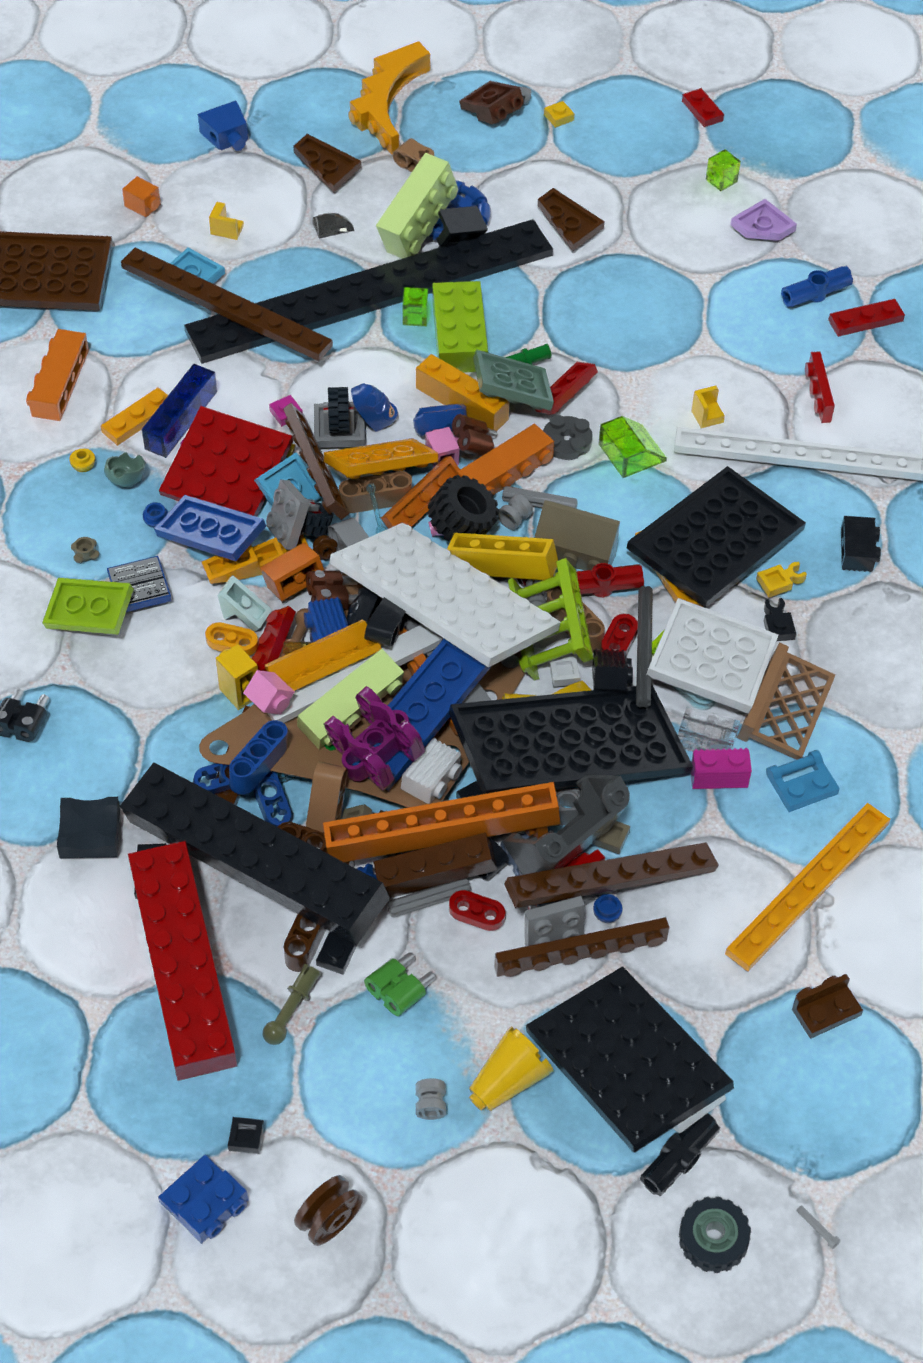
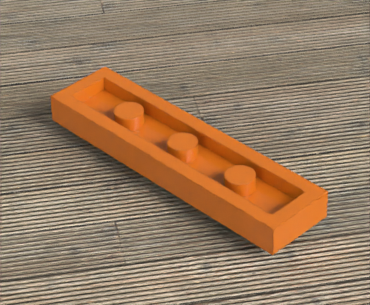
M447 456L440 461L381 517L388 529L400 523L412 527L429 511L428 504L431 498L447 479L456 476L457 471L460 470L451 456Z

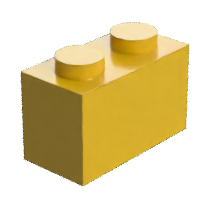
M237 644L230 649L222 651L215 659L219 690L240 710L252 702L243 692L258 670V667L250 656Z

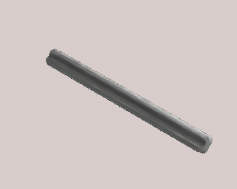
M641 586L638 593L636 705L640 708H648L651 705V677L646 675L652 661L653 589L650 586Z

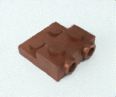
M488 81L461 99L459 103L461 109L476 113L479 121L496 124L504 120L507 114L520 109L524 101L520 87Z

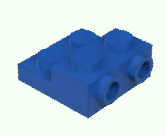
M203 1155L161 1193L158 1199L202 1244L208 1238L216 1237L223 1229L224 1223L231 1216H238L246 1208L248 1195L247 1190L226 1170L222 1171L212 1160Z

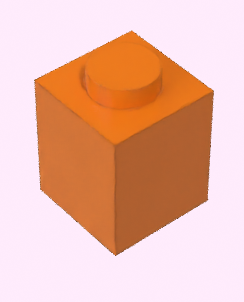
M138 176L122 189L124 206L144 217L150 215L161 205L159 187Z

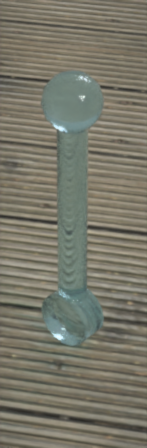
M369 483L366 486V491L370 493L378 526L376 534L387 529L382 525L375 496L376 486Z

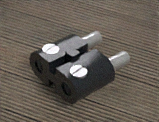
M16 689L11 698H5L0 704V736L10 738L11 734H15L17 740L30 742L34 740L47 717L45 707L50 698L42 694L36 704L27 702L23 706L20 700L24 692L21 689Z

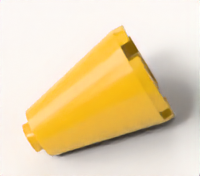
M511 1026L505 1032L469 1087L472 1093L469 1099L480 1111L484 1108L491 1111L549 1076L554 1071L553 1067L546 1058L541 1062L539 1060L541 1056L538 1053L537 1047L518 1029L514 1030L513 1026Z

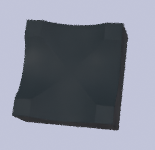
M118 796L99 800L60 799V825L57 838V850L60 859L109 858L118 856L120 824Z

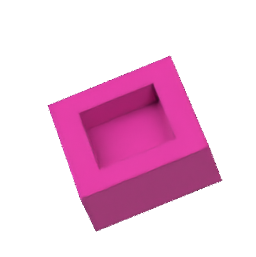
M291 395L269 404V411L281 427L286 425L285 420L287 417L283 408L288 404L292 403L303 414V410Z

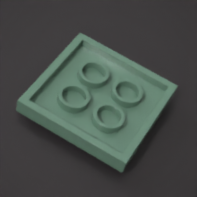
M476 350L473 360L480 392L488 397L498 396L505 398L514 404L520 402L528 404L537 410L546 409L551 411L554 400L545 368Z

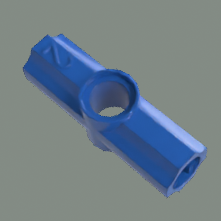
M846 265L827 272L821 270L812 271L808 275V279L782 288L783 302L787 307H792L806 301L821 302L826 298V294L852 285L853 277L851 270Z

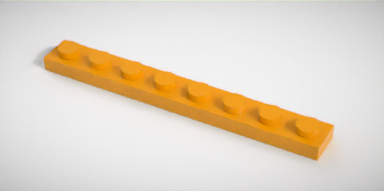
M867 803L726 948L725 954L748 972L889 825L890 818Z

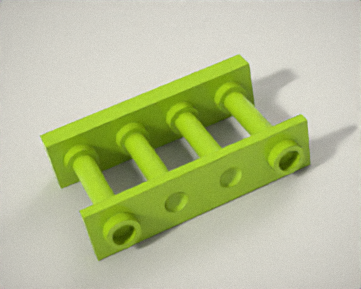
M567 558L556 561L558 572L555 573L554 577L521 588L513 578L508 579L509 589L522 598L531 597L557 586L562 589L560 598L536 607L548 613L564 608L567 616L564 617L563 621H560L559 630L545 638L568 630L571 639L566 644L536 655L533 644L521 650L522 657H519L520 667L534 681L539 679L537 665L570 653H573V655L577 654L583 662L594 659L577 573Z

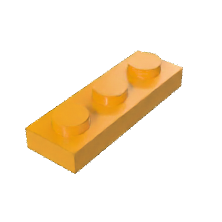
M157 387L100 425L101 431L118 446L173 409L175 402L169 395Z

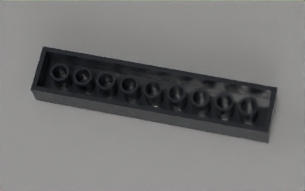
M155 762L152 763L120 805L130 823L169 844L185 841L189 855L356 946L390 899L381 881Z

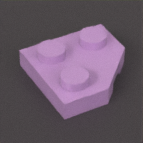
M766 199L731 218L730 224L746 238L777 241L796 231L797 223Z

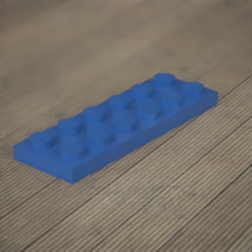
M443 639L388 706L392 711L401 710L407 714L410 724L420 734L425 748L450 718V705L462 703L491 667L485 666L460 648ZM376 743L372 747H377L382 743ZM398 751L385 763L390 766L394 781L386 788L387 791H390L413 763L402 751ZM361 761L354 762L352 766L358 765Z

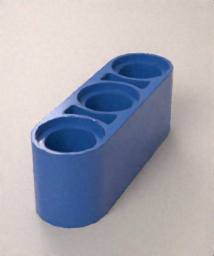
M272 720L265 723L231 761L229 767V787L234 793L241 795L250 793L285 754L287 750L288 728L283 722Z

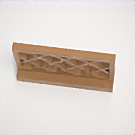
M779 642L766 668L752 709H750L749 714L747 713L737 738L745 742L751 738L797 760L802 758L836 674L788 653L789 646ZM787 663L797 666L801 674L791 676L786 667ZM818 676L827 681L824 686L815 687L811 677ZM804 679L809 690L799 692L794 681ZM787 683L793 694L782 696L778 686ZM812 695L817 705L807 708L802 697ZM796 699L801 710L790 712L786 702ZM779 704L784 714L773 717L769 706ZM804 715L808 726L799 729L794 718ZM787 720L792 731L782 733L777 722ZM770 724L775 735L769 737L760 733V727ZM795 736L800 745L799 749L796 750L788 746L785 739Z

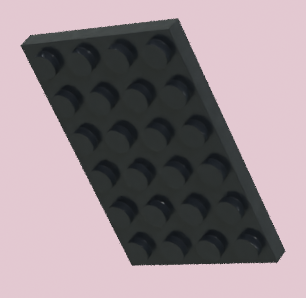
M727 466L631 538L626 548L706 608L803 531L806 522Z
M623 966L526 1025L528 1035L633 1153L734 1089V1081Z

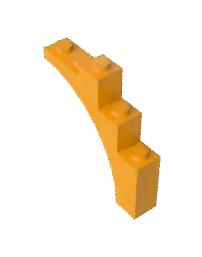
M420 41L375 57L374 68L372 69L373 75L362 79L361 97L350 101L348 116L351 123L355 124L361 132L368 129L371 134L378 138L381 146L385 147L391 155L399 147V133L392 125L388 114L390 105L406 84L430 71V52Z

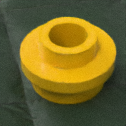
M85 448L75 450L69 458L71 466L78 472L91 470L95 463L94 453Z

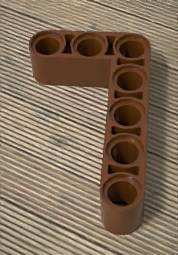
M284 822L278 825V828L316 848H320V850L328 854L324 832L293 822ZM355 860L345 862L346 864L355 867ZM297 914L283 946L285 964L288 969L294 972H301L304 964L310 966L326 931L325 928ZM306 927H313V928H314L313 930H310V931L303 930V929L306 928ZM296 951H301V952H303L301 955H293V954H292L293 952H296Z

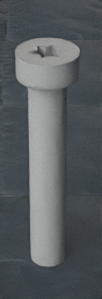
M802 1205L796 1210L829 1243L828 1246L831 1249H834L841 1240L837 1236L831 1235Z

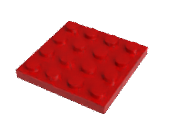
M200 406L166 474L159 493L176 501L187 495L257 517L266 497L254 480L285 460L294 441L292 435Z

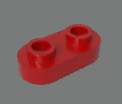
M629 614L615 616L602 639L601 648L604 651L606 649L609 651L611 649H618L619 651L624 649L627 655L638 631V621L636 618Z
M459 890L453 893L449 899V912L458 921L488 931L497 930L504 924L505 908L496 900L467 890ZM465 906V907H467L468 909L465 910V911H462V910L459 909V907ZM487 916H493V917H495V919H494V920H488V919H486V917H487Z

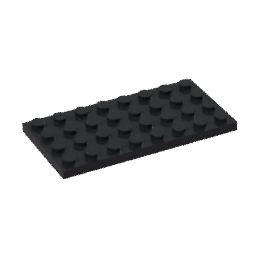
M652 684L651 705L648 708H640L636 705V686L627 687V691L591 690L451 704L449 708V715L482 794L554 782L555 789L578 787L576 782L586 774L621 776L623 781L690 774L693 768Z

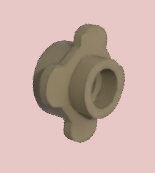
M81 537L72 543L71 549L75 552L74 561L81 563L90 559L96 560L99 557V551L95 548L97 545L96 540L89 537Z

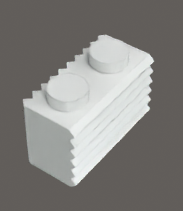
M436 738L432 739L425 747V753L403 773L401 789L427 804H431L435 797L440 799L445 793L450 779L456 780L461 773V753L451 749L450 746H446L445 743L442 744Z

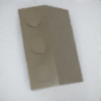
M545 500L534 538L554 539L558 561L567 558L574 568L584 571L592 570L599 563H607L612 566L617 552L620 521Z

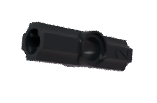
M705 1114L680 1134L674 1133L662 1147L660 1155L643 1172L640 1180L653 1195L656 1194L661 1197L682 1173H688L700 1158L703 1149L719 1133L720 1126L710 1114Z

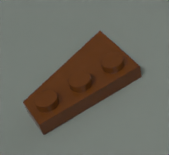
M306 134L293 145L294 154L333 192L337 191L361 168V160L309 134Z
M552 188L538 198L537 206L572 251L604 229L605 221L555 188Z

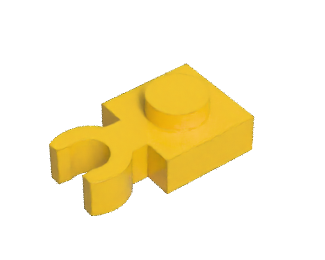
M793 562L785 570L780 564L757 572L756 579L770 598L792 590L793 583H803L806 580L807 573H795L799 571L800 563Z

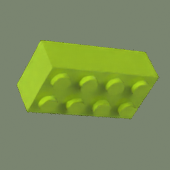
M481 282L433 283L432 305L437 357L462 372H476L473 360L476 350L488 353Z

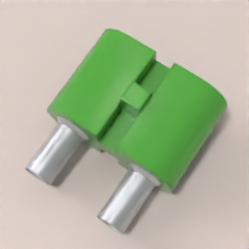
M408 952L398 961L391 958L364 979L367 990L378 1001L382 999L384 1006L395 1016H400L426 995L425 988L436 980V975L432 971H429L419 980L413 974L409 976L406 974V967L416 960L411 952Z

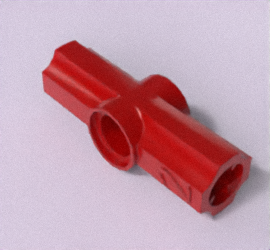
M599 563L592 570L576 572L581 594L593 593L597 597H608L615 590L644 586L643 570L640 564L613 567L607 563Z

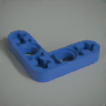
M215 763L202 767L195 772L193 783L214 794L229 790V778L226 777L225 770L230 765ZM269 771L253 789L264 820L278 827L281 823L289 822L292 814L277 773ZM202 776H205L207 780H211L210 786H206L205 783H199ZM271 785L276 790L275 796H264L261 793V787ZM276 802L277 813L279 815L284 814L282 821L272 818L274 814L273 804Z

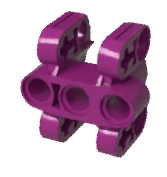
M365 686L357 693L355 698L361 714L370 724L369 727L354 739L349 724L344 725L335 716H331L323 724L329 740L342 754L343 767L348 769L347 776L349 779L362 781L369 777L378 788L384 790L394 781L390 766L385 763L398 751H402L408 759L416 762L425 753V748L420 734L410 724L407 714L401 710L392 711L388 705L382 703L371 688ZM376 743H382L377 747H372ZM361 761L358 765L352 766L354 762Z

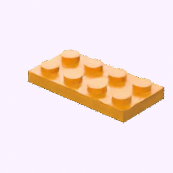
M414 438L324 452V462L333 467L334 470L344 474L347 478L356 479L360 478L362 474L380 475L387 470L404 471L406 467L411 466L427 467L429 463L438 462V452Z

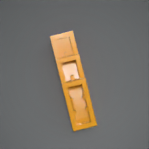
M304 535L299 536L297 546L302 543L307 544ZM275 537L254 547L250 545L237 561L216 555L202 561V565L210 584L227 582L232 575L241 580L262 575L260 567L290 550L285 549Z

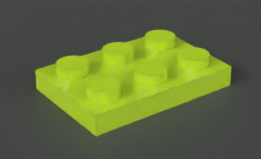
M58 578L42 624L46 629L119 635L134 589L130 583Z

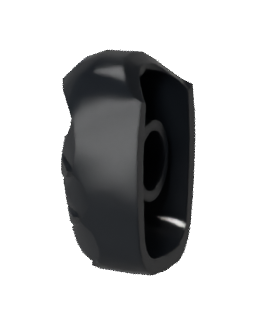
M366 587L358 589V596L353 600L348 609L346 618L348 626L360 620H364L368 624L371 616L381 603L380 596Z

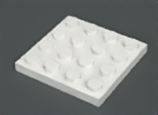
M678 598L646 675L749 714L778 634Z

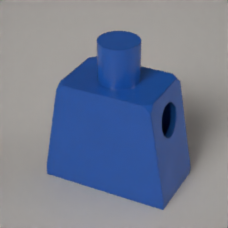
M236 100L197 114L199 132L218 150L233 147L234 150L239 151L245 147V142L248 140L247 123Z

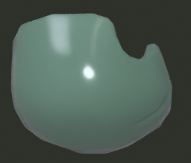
M124 452L119 457L112 456L108 458L104 472L112 483L122 487H131L140 482L146 462L141 455L131 458L127 452Z

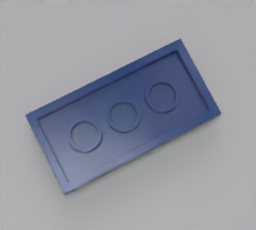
M184 495L154 530L158 537L237 561L265 529L266 524L262 518Z

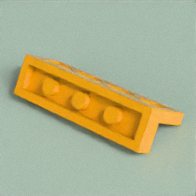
M360 620L265 664L267 672L277 674L295 691L368 657L382 648L380 644L364 639L367 623L364 620Z

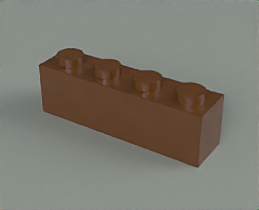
M486 832L373 861L376 878L383 883L389 898L498 870L493 846Z

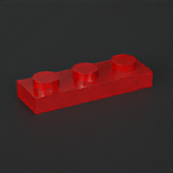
M890 299L830 313L828 321L839 337L903 322L905 314L896 299Z
M821 351L811 352L809 362L805 363L806 377H810V394L815 397V413H819L821 423H831L835 405Z
M576 362L550 386L554 400L551 411L535 409V412L553 415L557 413L569 399L573 398L598 373L596 365Z
M290 606L274 610L267 617L266 627L258 640L259 645L256 653L252 657L260 671H267L265 664L278 659L296 613Z

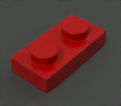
M702 88L682 95V102L704 128L724 120V113Z

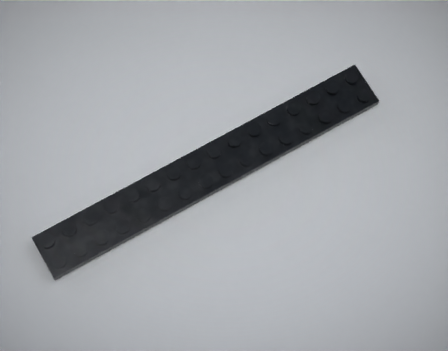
M534 219L485 233L479 238L475 236L467 239V241H460L457 245L442 246L255 304L313 330L432 293L433 283L469 282L553 256V248ZM220 314L184 325L185 333L201 364L275 342V340Z

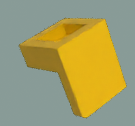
M216 202L209 216L211 235L237 240L244 227V221L228 218L226 204Z
M716 385L694 391L691 412L700 428L724 423L725 415L717 403L719 389Z

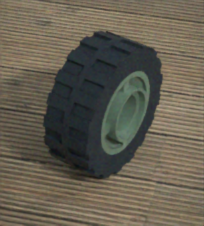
M717 1196L715 1198L705 1197L701 1201L697 1200L693 1203L692 1207H688L684 1217H682L679 1230L680 1248L684 1251L683 1255L685 1258L689 1259L693 1266L701 1268L702 1271H713L714 1273H720V1271L724 1270L727 1272L733 1266L741 1263L742 1258L747 1253L751 1234V1227L748 1225L749 1220L743 1214L742 1209L734 1205L733 1201L729 1199L724 1200L721 1199L722 1197ZM713 1229L718 1230L723 1237L719 1240H713L708 1237L706 1232Z

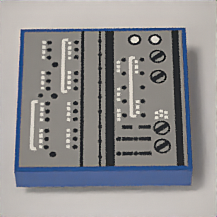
M158 556L107 568L110 582L130 583L134 589L126 612L172 601Z

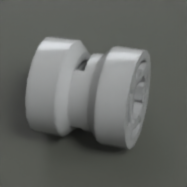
M516 494L509 500L508 505H504L499 509L498 519L506 528L515 530L521 525L522 519H527L533 513V507L524 496Z
M428 1078L416 1083V1096L419 1098V1101L416 1103L417 1117L435 1120L446 1115V1103L443 1101V1097L446 1095V1083L444 1081Z

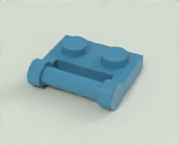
M819 750L811 751L808 753V756L778 767L773 765L766 768L767 777L788 812L839 793L840 788L824 764ZM810 766L814 769L813 772L786 782L782 779L783 776Z

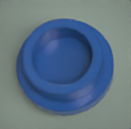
M604 894L594 902L593 912L596 918L602 922H614L622 914V904L616 896Z

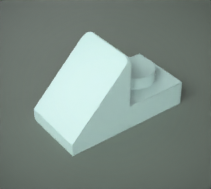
M233 575L217 595L224 619L236 615L254 632L261 628L272 611L268 605Z

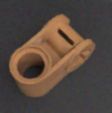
M411 138L393 152V159L398 166L412 172L425 153L435 155L431 148Z

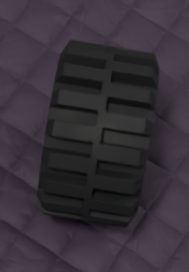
M456 475L453 478L447 479L431 498L428 504V517L432 519L430 522L432 526L437 528L436 531L442 534L444 539L450 541L454 533L486 535L497 522L499 509L497 508V500L493 499L494 495L486 489L483 483L481 485L474 478L470 479L468 476L463 475L460 477Z

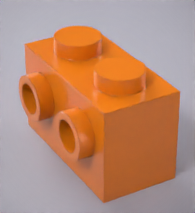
M302 543L260 567L267 588L283 601L307 587L306 575L308 571H324L319 555L306 543Z

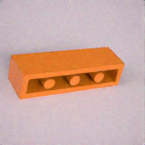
M57 329L54 338L50 339L47 356H43L41 370L39 373H36L34 387L32 391L28 392L26 404L30 407L32 417L61 421L89 351L86 333Z
M534 423L457 471V475L460 477L464 475L470 479L478 480V483L481 485L483 483L486 489L495 495L503 490L505 486H511L523 476H528L542 464H547L553 458L554 440Z

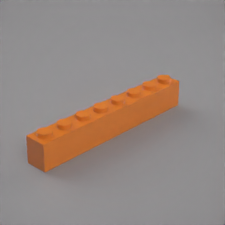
M554 782L329 821L324 822L323 827L328 854L343 862L427 848L485 832L490 837L560 824V815Z

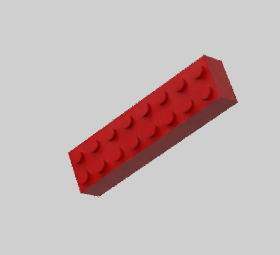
M182 841L129 853V863L177 1081L237 1067L234 1045L186 842Z

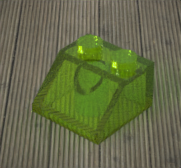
M624 416L600 424L598 444L622 478L667 461V457L642 424Z

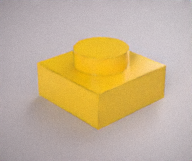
M564 101L544 108V116L555 128L574 121L575 113Z

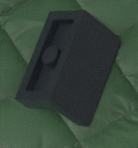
M477 206L441 209L438 212L444 226L443 231L436 238L440 247L457 245L460 241H467V239L475 236L479 238L488 230Z

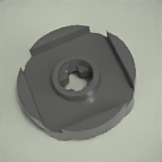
M554 415L543 429L554 440L553 457L574 460L578 458V455L584 452L585 454L588 453L592 446L593 435L590 423L586 419ZM564 436H571L569 440H564Z

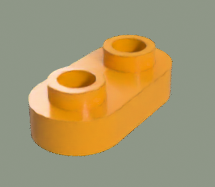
M222 622L213 623L206 629V643L214 650L224 651L238 644L250 656L258 648L257 634L251 629Z

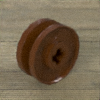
M344 1176L332 1177L321 1184L304 1201L294 1218V1224L299 1230H310L308 1239L316 1246L325 1244L339 1234L355 1217L362 1205L363 1196L357 1190L348 1191L349 1182Z

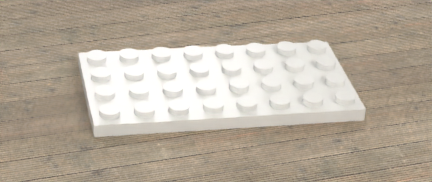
M400 523L330 555L329 563L378 596L387 598L405 610L406 614L487 667L506 659L559 630L560 621L552 617L548 612L539 609L527 599L512 592L508 587L501 585L490 578L489 575L471 566L468 562L452 555L449 550L442 548L431 541L430 538L423 536L404 523Z

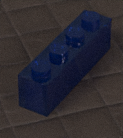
M193 363L142 428L145 450L167 458L190 428L200 406L206 407L217 393L214 371Z

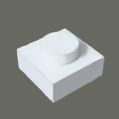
M576 656L561 657L549 661L553 687L571 685L580 681L581 677Z

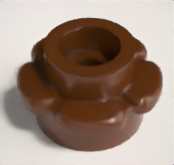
M322 535L314 541L313 550L319 555L320 560L329 559L331 554L337 552L338 544L330 536Z

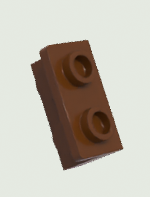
M847 974L840 977L836 975L831 976L823 981L822 985L813 989L806 987L797 993L792 1011L810 1039L862 1016L863 1009L848 987L850 978Z

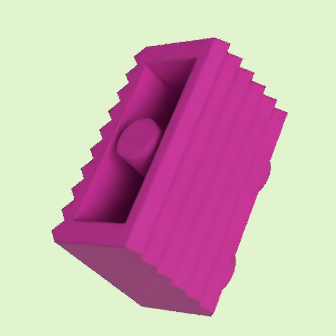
M712 748L705 751L703 749L699 751L695 749L693 751L691 761L693 768L690 772L692 789L748 788L752 772L749 749L745 748L743 750L740 748L738 750L734 748L731 750L729 748L726 750L723 748L720 750L718 748L714 750Z

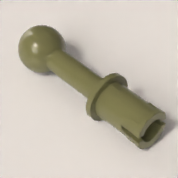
M304 964L294 984L288 986L287 989L291 993L275 1021L268 1022L263 1028V1038L267 1043L277 1045L286 1038V1024L301 999L308 1001V993L321 975L316 968L312 966L309 968V965Z

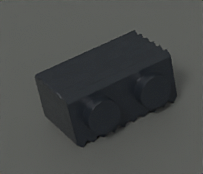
M843 517L841 525V562L843 570L872 572L875 562H880L881 547H876V542H879L880 527L875 526V518Z
M602 648L600 650L594 649L592 664L594 690L627 691V683H632L633 680L632 659L626 657L624 649L622 651L618 649L616 651L613 649L610 651L608 649L604 651Z

